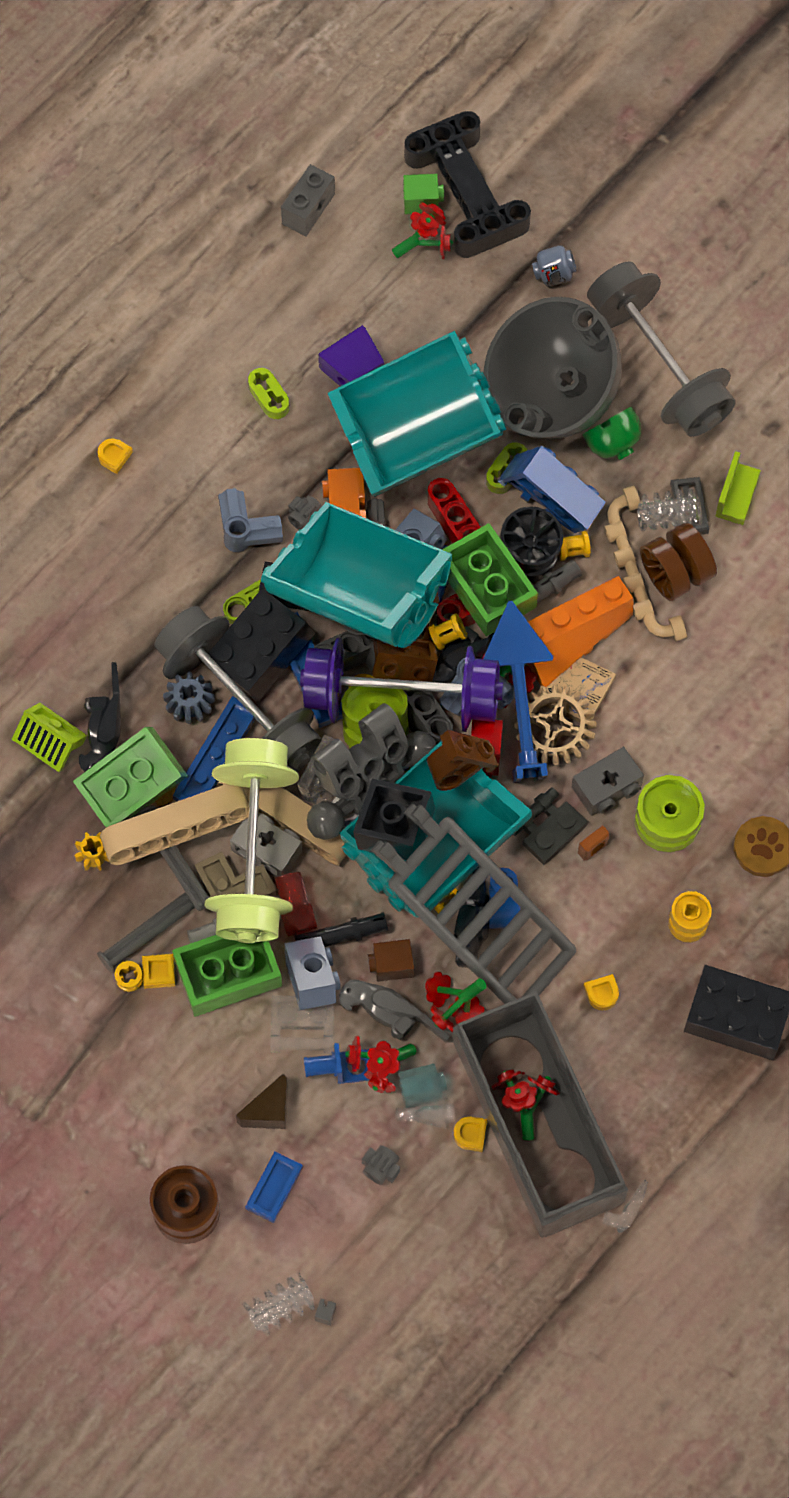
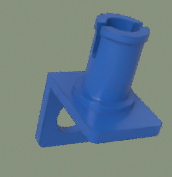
M334 1043L332 1055L304 1057L306 1077L334 1073V1077L337 1076L338 1084L369 1081L364 1076L368 1070L367 1061L369 1059L360 1058L366 1065L365 1070L361 1074L350 1073L347 1068L346 1052H340L339 1043ZM369 1049L361 1050V1052H368Z

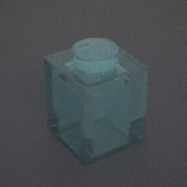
M435 1063L398 1072V1082L406 1110L442 1101V1091L447 1090L443 1072L437 1073Z

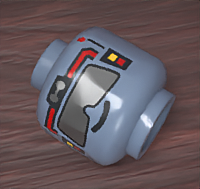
M562 245L539 251L537 262L532 263L536 279H542L543 283L548 287L570 281L573 273L576 272V265L571 250H566Z

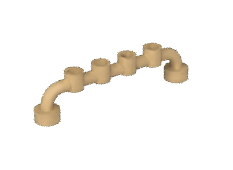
M634 485L624 488L623 495L614 499L610 504L607 512L610 525L604 526L609 543L616 541L619 549L613 552L618 569L623 567L626 569L628 576L623 578V583L630 594L634 593L637 601V603L633 604L635 618L637 621L643 619L647 629L655 636H673L675 641L687 638V632L681 615L669 618V625L665 626L657 623L642 576L637 568L624 525L619 517V512L623 507L627 506L628 510L632 511L641 508V504Z

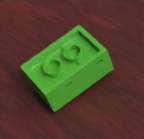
M144 727L73 782L107 828L113 824L135 817L140 810L150 806L186 779L188 775L153 727Z

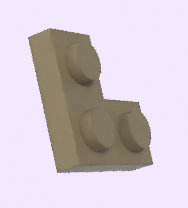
M222 852L194 865L209 897L226 894H245L246 873L235 877ZM262 864L255 868L254 894L272 897L277 894V890Z

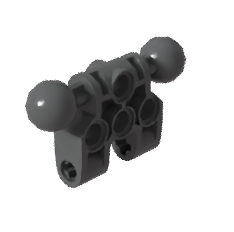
M383 703L359 721L358 724L362 734L360 744L348 749L342 741L335 739L313 755L311 761L320 785L340 800L336 803L322 801L313 805L307 814V828L312 835L322 840H330L339 836L340 832L344 829L345 816L350 812L355 815L360 814L372 778L395 783L405 774V770L413 767L437 745L432 735L423 731H414L405 735L396 713L391 707Z

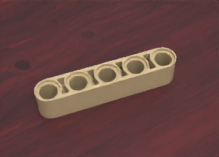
M219 781L217 785L219 787L225 785V783ZM243 787L249 802L250 788ZM282 787L259 788L258 814L261 813L268 816L274 822V826L283 831L284 829L293 831L300 837L302 845L328 862L339 866L346 856L341 848L344 842L340 834L330 840L314 837L307 828V814L312 808L310 805Z
M225 784L113 824L102 830L100 838L110 864L121 865L246 820L249 817V802L243 787Z

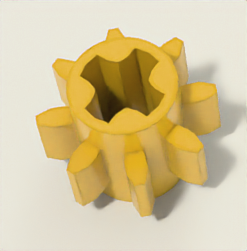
M86 832L82 842L75 841L76 848L81 851L74 855L76 862L84 860L86 871L90 867H97L100 871L104 861L109 862L100 838L101 832L96 836H90ZM95 848L97 854L92 855L89 850Z

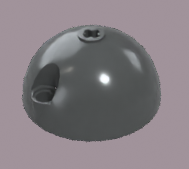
M569 297L543 298L529 303L516 311L499 328L486 355L484 375L490 385L488 389L500 407L501 413L499 414L506 426L524 436L548 440L560 439L586 430L600 420L608 411L620 387L622 376L621 352L614 331L609 326L606 318L585 302ZM593 318L592 324L588 326V321ZM524 416L523 421L518 424L519 418Z

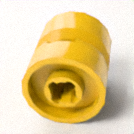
M687 891L675 898L669 915L668 927L676 939L691 943L698 941L705 935L711 918L712 908L709 900L704 895L694 891Z

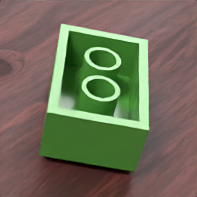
M490 523L443 549L452 554L447 581L486 637L495 632L508 601H513L522 615L537 608L538 592Z
M214 935L172 950L174 961L194 1017L283 986L282 976L269 941L241 943Z

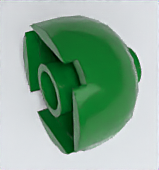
M629 407L588 430L582 436L587 446L597 456L606 459L617 456L620 461L634 453L632 446L640 440L642 434L641 423L633 407Z

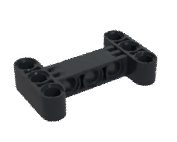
M472 111L458 113L409 134L404 142L405 163L415 169L436 163L467 220L459 223L454 230V251L462 258L473 257L523 236L529 230L531 216L530 206L523 200H513L501 206L498 205L467 149L475 146L480 138L481 121L479 116ZM414 149H420V150H422V151L415 152V151H412V150H414ZM516 216H517V217H521V218H523V219L516 220V219H514L513 217H516ZM494 227L497 230L492 231L487 228ZM469 238L471 241H463L461 239Z

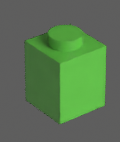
M437 174L403 175L404 214H412L413 212L421 214L422 210L419 207L421 202L427 205L435 204L438 207L439 202H444L443 185H438Z

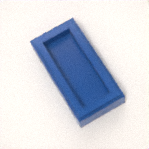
M274 1151L245 1209L274 1223L299 1177L303 1165Z

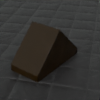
M284 1074L280 1075L237 1113V1123L243 1128L286 1129L287 1077Z

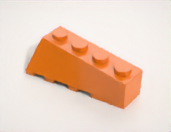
M328 469V480L322 481L323 498H329L330 504L366 518L364 477L361 469Z
M619 576L528 621L553 655L552 661L527 664L531 671L536 674V679L541 686H545V688L549 686L553 680L564 673L580 657L590 653L600 640L606 639L633 616L634 598Z

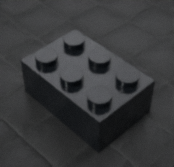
M262 588L208 654L241 690L259 702L309 642L315 632L306 621Z
M705 964L684 1032L773 1061L789 1014V991Z

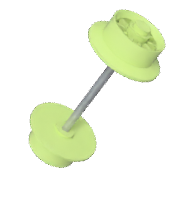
M243 738L229 741L226 744L225 764L219 765L212 770V777L217 781L250 788L245 894L218 895L205 900V907L217 913L216 935L241 943H255L277 939L279 937L280 916L288 914L293 910V905L286 900L254 894L259 788L284 787L292 785L299 780V774L287 767L288 747L278 741L260 738Z

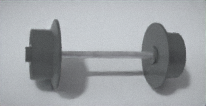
M630 261L615 265L594 281L587 292V298L594 308L606 318L611 328L633 318L683 386L664 406L661 412V420L665 424L679 423L690 437H695L711 430L731 413L736 404L735 399L726 388L731 378L730 372L725 368H718L690 381L640 314V311L657 294L661 285V279L654 273L642 274L637 266Z
M199 606L190 607L175 616L161 630L155 641V648L166 659L163 666V675L168 679H175L177 674L183 676L204 662L266 729L267 733L261 739L278 741L288 747L287 767L299 772L311 761V757L319 751L323 742L322 738L310 726L314 712L308 708H301L283 718L276 725H273L208 654L229 629L228 619L224 616L210 619Z

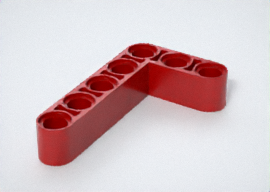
M436 478L430 482L428 486L429 509L441 524L442 529L452 544L481 528L450 480ZM438 493H444L447 495V497L439 499L436 498L434 495ZM453 516L461 517L462 520L459 522H453L449 518ZM456 593L444 599L437 607V625L448 621L443 617L447 613L457 614L462 620L464 627H469L476 623ZM453 629L444 632V634L452 632Z

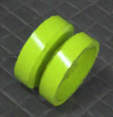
M351 686L345 691L341 700L343 738L349 748L360 744L362 741L359 721L383 703L391 707L396 713L405 735L409 734L407 695L402 689Z
M665 775L654 778L644 786L638 797L634 823L639 837L646 845L657 851L671 853L683 850L689 846L700 832L705 804L702 794L694 783L681 776Z

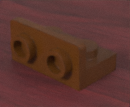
M374 638L375 662L372 670L374 678L432 682L438 661L433 640L417 638L406 648H400Z

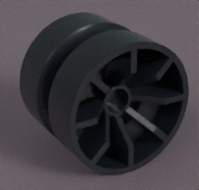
M530 506L515 510L505 519L499 538L529 581L533 583L543 579L544 574L553 570L563 544V531L554 515L545 509Z

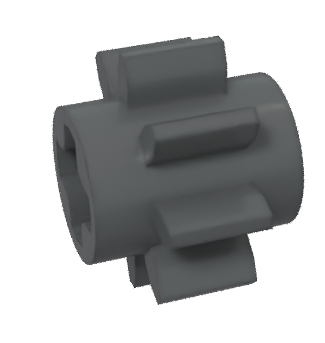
M308 495L306 498L303 497V499L297 496L288 505L290 508L288 520L296 529H303L309 522L311 515L315 511L318 512L322 505L312 496Z
M380 1145L377 1151L370 1147L361 1159L362 1164L366 1166L362 1172L366 1177L379 1185H382L386 1179L393 1183L401 1171V1167L397 1165L400 1158L396 1153L383 1145Z

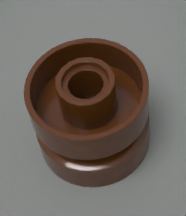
M684 522L668 531L666 540L658 537L640 548L641 560L650 580L659 593L669 601H673L689 592L691 584L700 586L717 575L716 563L710 548L698 530L688 522Z
M188 1165L172 1167L163 1172L152 1186L150 1192L151 1210L158 1229L165 1237L177 1243L191 1244L205 1239L215 1229L220 1217V1203L215 1184L204 1171Z

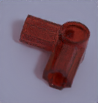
M300 871L276 877L275 883L279 898L293 905V910L290 913L281 915L287 937L317 930L314 911L311 903H308Z

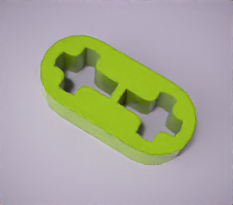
M257 368L250 372L248 376L249 390L264 413L272 419L284 418L289 412V398L272 372L266 368ZM260 378L261 381H266L267 390L261 384L256 385V380ZM271 397L277 403H281V408L278 409L276 406H271Z
M518 442L507 444L488 469L486 485L492 493L503 494L513 486L510 483H507L505 487L500 483L497 484L494 482V477L499 478L510 463V455L514 456L516 453L528 451L523 444Z

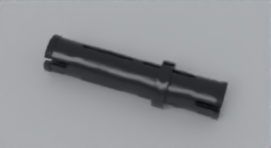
M381 912L380 914L360 919L353 917L350 918L351 921L294 935L295 941L321 936L324 947L355 939L356 942L362 941V937L385 931L388 932L389 929L385 914Z

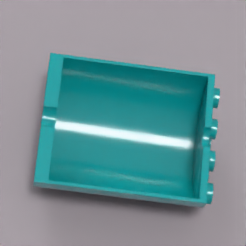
M455 331L328 392V396L344 433L352 446L354 456L373 497L381 495L502 436L503 431L507 429L499 414L501 413L500 407L488 389L490 385L483 371L481 372L478 364H473L469 357L472 354V350L466 338L459 339Z
M325 502L318 512L315 511L311 515L306 526L296 532L293 544H289L287 548L284 547L274 563L265 568L262 573L261 582L264 583L266 590L274 596L391 646L406 648L420 636L438 606V603L433 601L439 586H446L452 554Z
M440 741L428 754L397 780L395 784L431 791L436 808L432 819L439 824L444 818L450 817L489 857L532 817V811L497 780L490 779L482 769L452 790H438L426 760L430 754L443 745L442 741ZM357 817L340 832L344 845L341 847L343 852L351 860H355L368 875L366 880L373 890L377 893L383 891L388 896L389 903L398 912L404 909L418 918L389 887L388 881L395 872L373 852L358 849L353 834L358 820ZM447 833L403 884L416 895L460 844ZM468 854L424 905L431 911L480 865Z

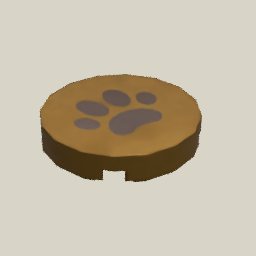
M766 816L751 818L742 824L735 835L733 846L734 855L739 861L740 866L754 876L762 877L773 876L786 869L789 865L788 827L783 822Z

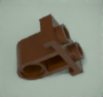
M447 730L440 736L443 745L430 754L426 760L436 788L440 791L452 790L460 786L483 767L486 772H491L498 767L494 755L495 751L489 740Z

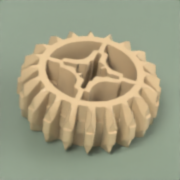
M553 684L552 693L548 694L545 686L540 687L542 696L538 697L534 692L529 694L533 701L532 703L528 702L530 724H536L539 728L546 731L545 745L540 744L532 736L533 750L537 752V758L542 754L541 763H548L549 757H553L554 766H559V757H564L566 764H570L571 759L569 755L571 753L580 759L582 755L578 748L590 749V745L584 739H595V733L587 730L597 727L596 721L587 720L595 715L594 709L584 710L590 704L589 700L586 698L578 702L581 696L578 690L570 697L569 686H565L562 693H558L557 684ZM558 703L551 713H539L536 715L542 707ZM567 705L578 713L581 722L580 727L574 726L573 723L565 719ZM559 717L562 728L559 729L557 727L558 731H553L552 734L549 723L551 721L554 723L553 720ZM518 722L514 724L516 730H518ZM576 736L569 744L554 748L561 737Z

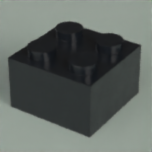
M372 778L353 831L358 849L372 852L371 849L378 841L383 843L389 842L403 860H407L425 840L427 834L411 821L404 812L411 804L416 806L422 805L430 814V817L433 818L436 808L431 791Z

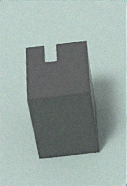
M320 1298L315 1321L331 1326L336 1303L328 1301L325 1307V1299Z

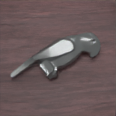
M350 979L340 991L339 1000L344 1009L352 1011L353 1006L362 1005L374 1020L391 1028L392 1037L395 1039L403 1040L417 1021L444 1042L449 1040V1035L445 1031L436 1027L435 1023L425 1013L393 989Z

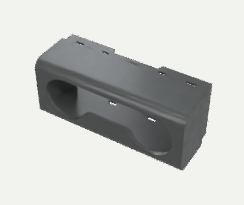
M537 991L479 1014L453 1027L452 1041L540 1237L544 1238L623 1204L628 1192L627 1186ZM507 1037L520 1038L531 1043L539 1052L543 1062L542 1075L551 1077V1080L556 1083L554 1089L558 1090L560 1094L556 1096L545 1090L538 1104L558 1147L580 1154L592 1167L595 1185L591 1195L559 1209L551 1208L540 1200L481 1069V1060L484 1052L497 1040Z

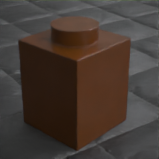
M410 939L373 943V954H368L370 973L376 972L377 982L414 978Z

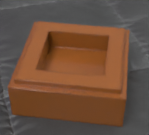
M603 825L579 843L578 854L584 861H587L608 845L610 833Z

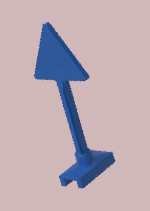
M508 601L483 659L499 660L500 667L510 666L512 670L521 752L518 753L520 765L512 770L513 783H519L523 779V773L524 778H535L537 774V780H544L548 776L547 763H538L537 752L533 750L524 664L552 661L553 655L513 601Z

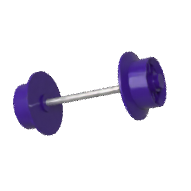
M341 637L336 638L332 649L309 648L306 655L305 668L301 670L300 686L303 687L304 707L328 710L331 723H336L339 716L343 685L462 693L461 725L463 732H467L472 720L495 722L498 700L502 701L504 683L499 682V660L476 659L472 646L467 648L462 684L343 676L344 649Z

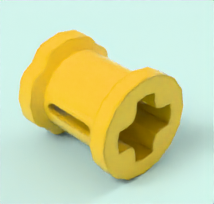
M582 531L580 535L563 536V544L559 552L560 561H565L566 557L584 555L585 558L590 557L591 548L587 531Z
M453 614L451 619L437 626L432 624L428 627L431 638L438 650H443L446 644L459 638L462 640L467 638L464 624L457 614ZM450 629H453L452 632H450V633H448V634H446V635H443L444 632H446V631H448V630H450Z

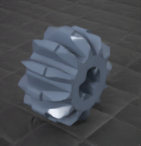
M190 671L187 673L186 679L177 674L175 676L176 683L168 682L166 686L169 692L163 694V699L167 702L165 706L168 713L174 712V719L176 721L184 716L187 724L191 723V717H196L201 722L203 720L202 712L210 714L212 711L210 704L215 702V696L211 693L213 690L211 683H204L205 680L202 675L193 679Z

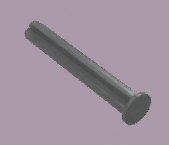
M154 805L147 806L140 810L136 816L157 808ZM176 845L161 850L162 856L198 911L204 910L206 908L205 900L209 897Z
M186 892L105 952L99 951L97 953L99 959L109 972L113 973L116 965L195 908Z

